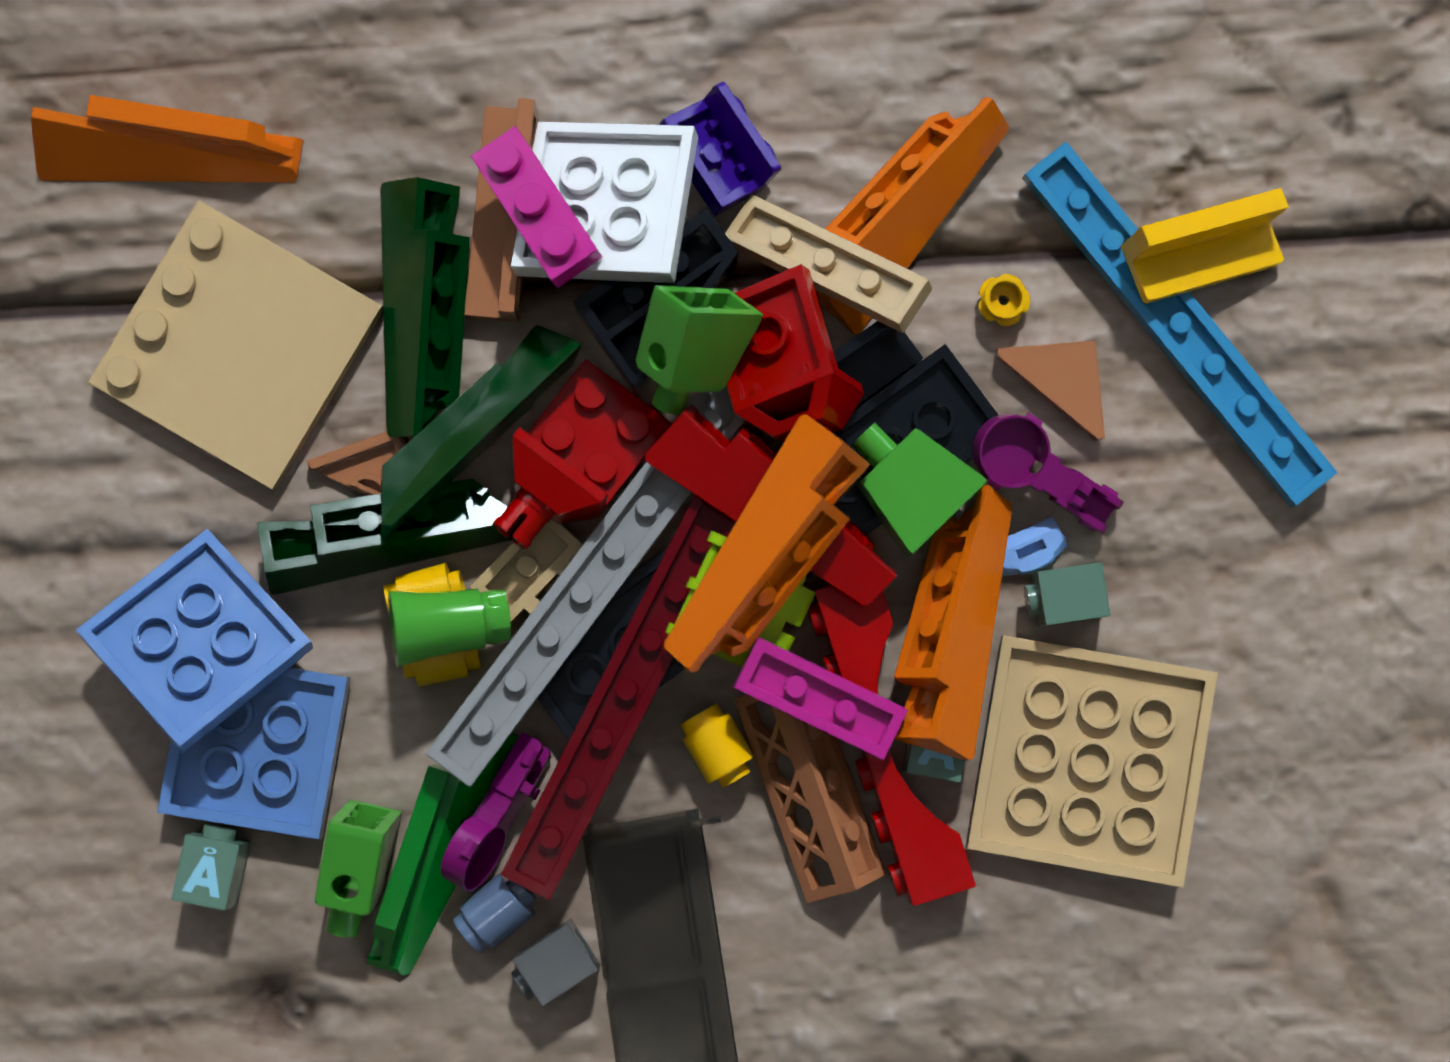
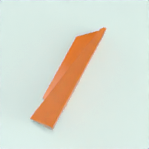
M90 95L87 117L36 107L32 108L31 124L36 172L43 181L293 183L298 177L304 140L298 137L265 133V126L249 120Z

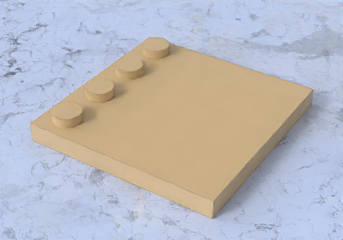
M198 200L88 383L268 488L277 491L375 327L384 308L372 299Z
M1002 635L966 848L1184 888L1218 672Z

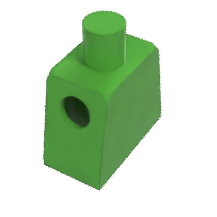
M655 286L636 357L638 368L659 384L652 404L665 413L681 415L691 392H719L725 388L757 330L763 314L729 289Z
M873 423L852 444L874 468L857 486L907 557L912 555L987 482L981 474L916 428L897 445L876 423Z
M349 799L329 821L314 899L317 905L330 908L325 928L328 933L346 938L358 936L362 915H369L381 899L402 811Z

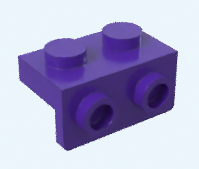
M725 82L713 86L704 99L664 118L659 124L695 127L698 142L691 182L714 216L749 199L751 194L756 195L762 192L781 170L774 150L767 141L763 140L747 116L744 105L733 95Z

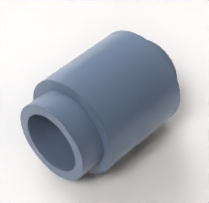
M502 872L460 906L461 913L453 919L460 934L479 953L489 946L496 948L535 915L531 905L537 899L534 892L501 876Z

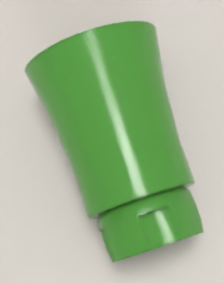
M479 589L450 592L388 591L390 627L397 668L427 658L461 651L485 649L486 644H502L511 641V620L505 590L496 589L481 593Z

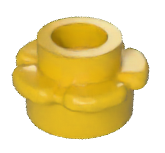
M1002 274L997 278L990 277L979 289L981 301L978 303V308L981 315L987 321H997L1000 326H1011L1019 322L1021 319L1020 315L1026 313L1029 309L1030 294L1025 289L1022 281L1014 275ZM1006 296L1008 304L1001 305L999 297Z

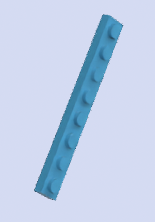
M1064 142L1024 174L1023 181L1291 508L1300 504L1338 473L1190 292L1148 304L1141 300L1121 249V245L1138 228L1067 142Z

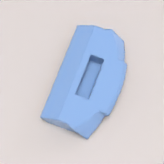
M1053 517L1008 536L1002 576L1029 574L1042 569L1056 560L1055 557L1067 547L1065 535L1061 532Z

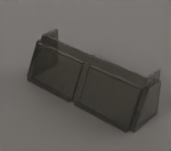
M698 808L671 810L589 823L586 834L583 836L603 978L607 980L608 984L606 999L616 1062H738L702 825L721 822L720 816L700 817Z

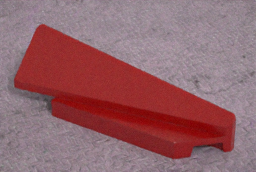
M691 404L646 452L645 461L737 522L776 457L777 452L747 425L730 441ZM851 520L846 523L810 570L863 606L870 605L897 577L896 572L872 551L875 545L867 534Z

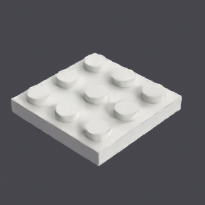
M538 122L533 152L603 256L602 259L572 279L675 283L698 142V135L694 126ZM517 230L511 268L516 276L549 278L519 230Z

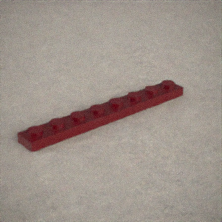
M694 495L501 873V876L549 901L674 658L664 648V642L669 635L665 631L669 622L675 624L690 592V588L686 587L690 576L696 578L711 546V543L707 542L710 532L713 531L728 537L736 524L735 520L697 495Z

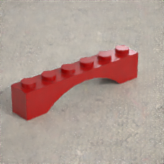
M833 585L815 590V603L810 605L807 612L815 636L825 634L831 654L822 657L825 669L878 694V676L883 650L893 626V620L884 592L882 591L870 605L863 606ZM861 749L863 758L855 760V765L864 792L873 789L880 810L872 812L871 816L880 844L890 842L896 863L889 864L887 867L897 897L906 894L908 902L912 906H916L976 887L960 834L937 819L913 795L897 771L889 750L883 760Z

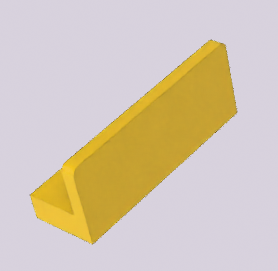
M1282 188L1141 226L1121 245L1141 300L1148 304L1276 267L1282 263L1284 257L1270 222L1289 208Z

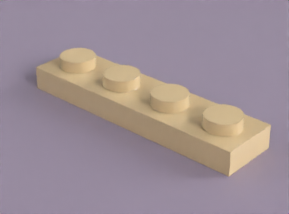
M751 194L725 232L737 251L779 272H784L802 264L810 270L815 290L901 333L905 332L933 290L929 279Z

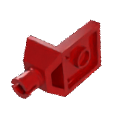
M800 264L735 292L737 296L761 312L763 317L727 383L734 413L782 442H785L798 418L805 414L831 433L843 430L863 397L864 391L862 384L838 369L810 270Z
M585 359L528 432L519 427L514 433L513 457L516 494L513 501L502 515L495 519L492 525L504 537L508 538L520 521L524 520L512 535L514 538L512 543L527 551L532 545L534 538L551 519L557 524L599 518L644 461L646 452L670 427L671 422L589 360Z

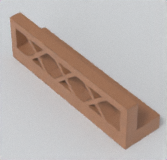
M518 98L517 109L485 106L481 148L516 125L533 150L537 124L539 122V113L535 100ZM478 170L464 315L467 319L519 323L524 276H516L511 268L518 229L480 170Z
M748 694L735 698L737 710L806 902L810 903L852 892L887 875L837 737L773 706L772 709L776 717V723L772 731L764 726L755 705L760 700ZM780 752L791 759L795 770L792 782L780 774L776 763ZM798 803L810 812L814 823L811 833L801 828L795 816ZM816 855L828 862L835 881L834 883L820 885L813 866Z

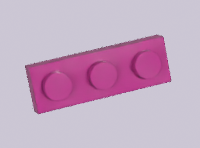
M516 125L471 155L478 169L557 288L603 258Z
M759 636L753 643L733 684L734 688L883 760L908 711L905 707Z

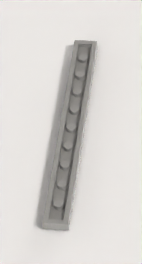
M727 385L719 392H699L690 403L730 441L746 421L734 413ZM646 462L425 754L467 786L471 787L692 492Z

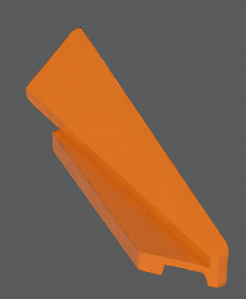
M989 97L983 98L970 114L956 119L947 111L930 116L825 229L908 269L1008 132L1009 125L994 100ZM815 290L819 304L853 334H860L870 321L871 317Z
M806 414L801 415L665 640L664 648L692 673L700 670V666L709 655L719 651L724 652L730 657L748 651L850 520L833 504L862 475L870 463Z
M983 485L977 491L978 495L975 505L959 520L950 517L933 534L894 678L904 685L912 686L904 706L908 711L895 739L962 760H972L975 755L1012 515V504L989 485Z

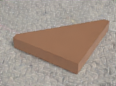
M1096 340L997 348L995 351L996 359L1002 361L1029 384L1031 389L1060 413L1063 412L1088 433L1092 440L1098 441L1105 438Z
M387 432L312 458L306 462L309 469L367 496L381 494L382 465L403 448L407 441L405 437H390Z

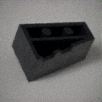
M706 208L684 224L675 283L604 280L573 302L576 313L636 397L640 398L653 380L638 368L636 357L655 286L721 288L737 266L738 251Z

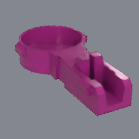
M1029 412L1025 416L1007 413L994 416L981 426L973 442V459L977 469L987 480L986 483L997 490H1000L1002 487L1022 488L1029 486L1037 491H1043L1050 496L1049 500L1078 518L1080 524L1093 532L1096 530L1100 533H1105L1108 528L1105 522L1112 511L1120 509L1124 502L1118 498V493L1107 485L1102 484L1100 486L1079 471L1062 465L1060 463L1061 459L1051 453L1049 438L1041 427L1043 421ZM1036 460L1042 464V467L1036 474H1033L1029 470Z
M524 732L520 733L492 781L482 803L479 804L474 814L458 828L449 842L441 863V876L443 879L466 892H472L479 888L490 876L502 855L507 834L519 810L524 806L528 797L536 800L540 793V790L535 785L549 763L551 753L539 740Z

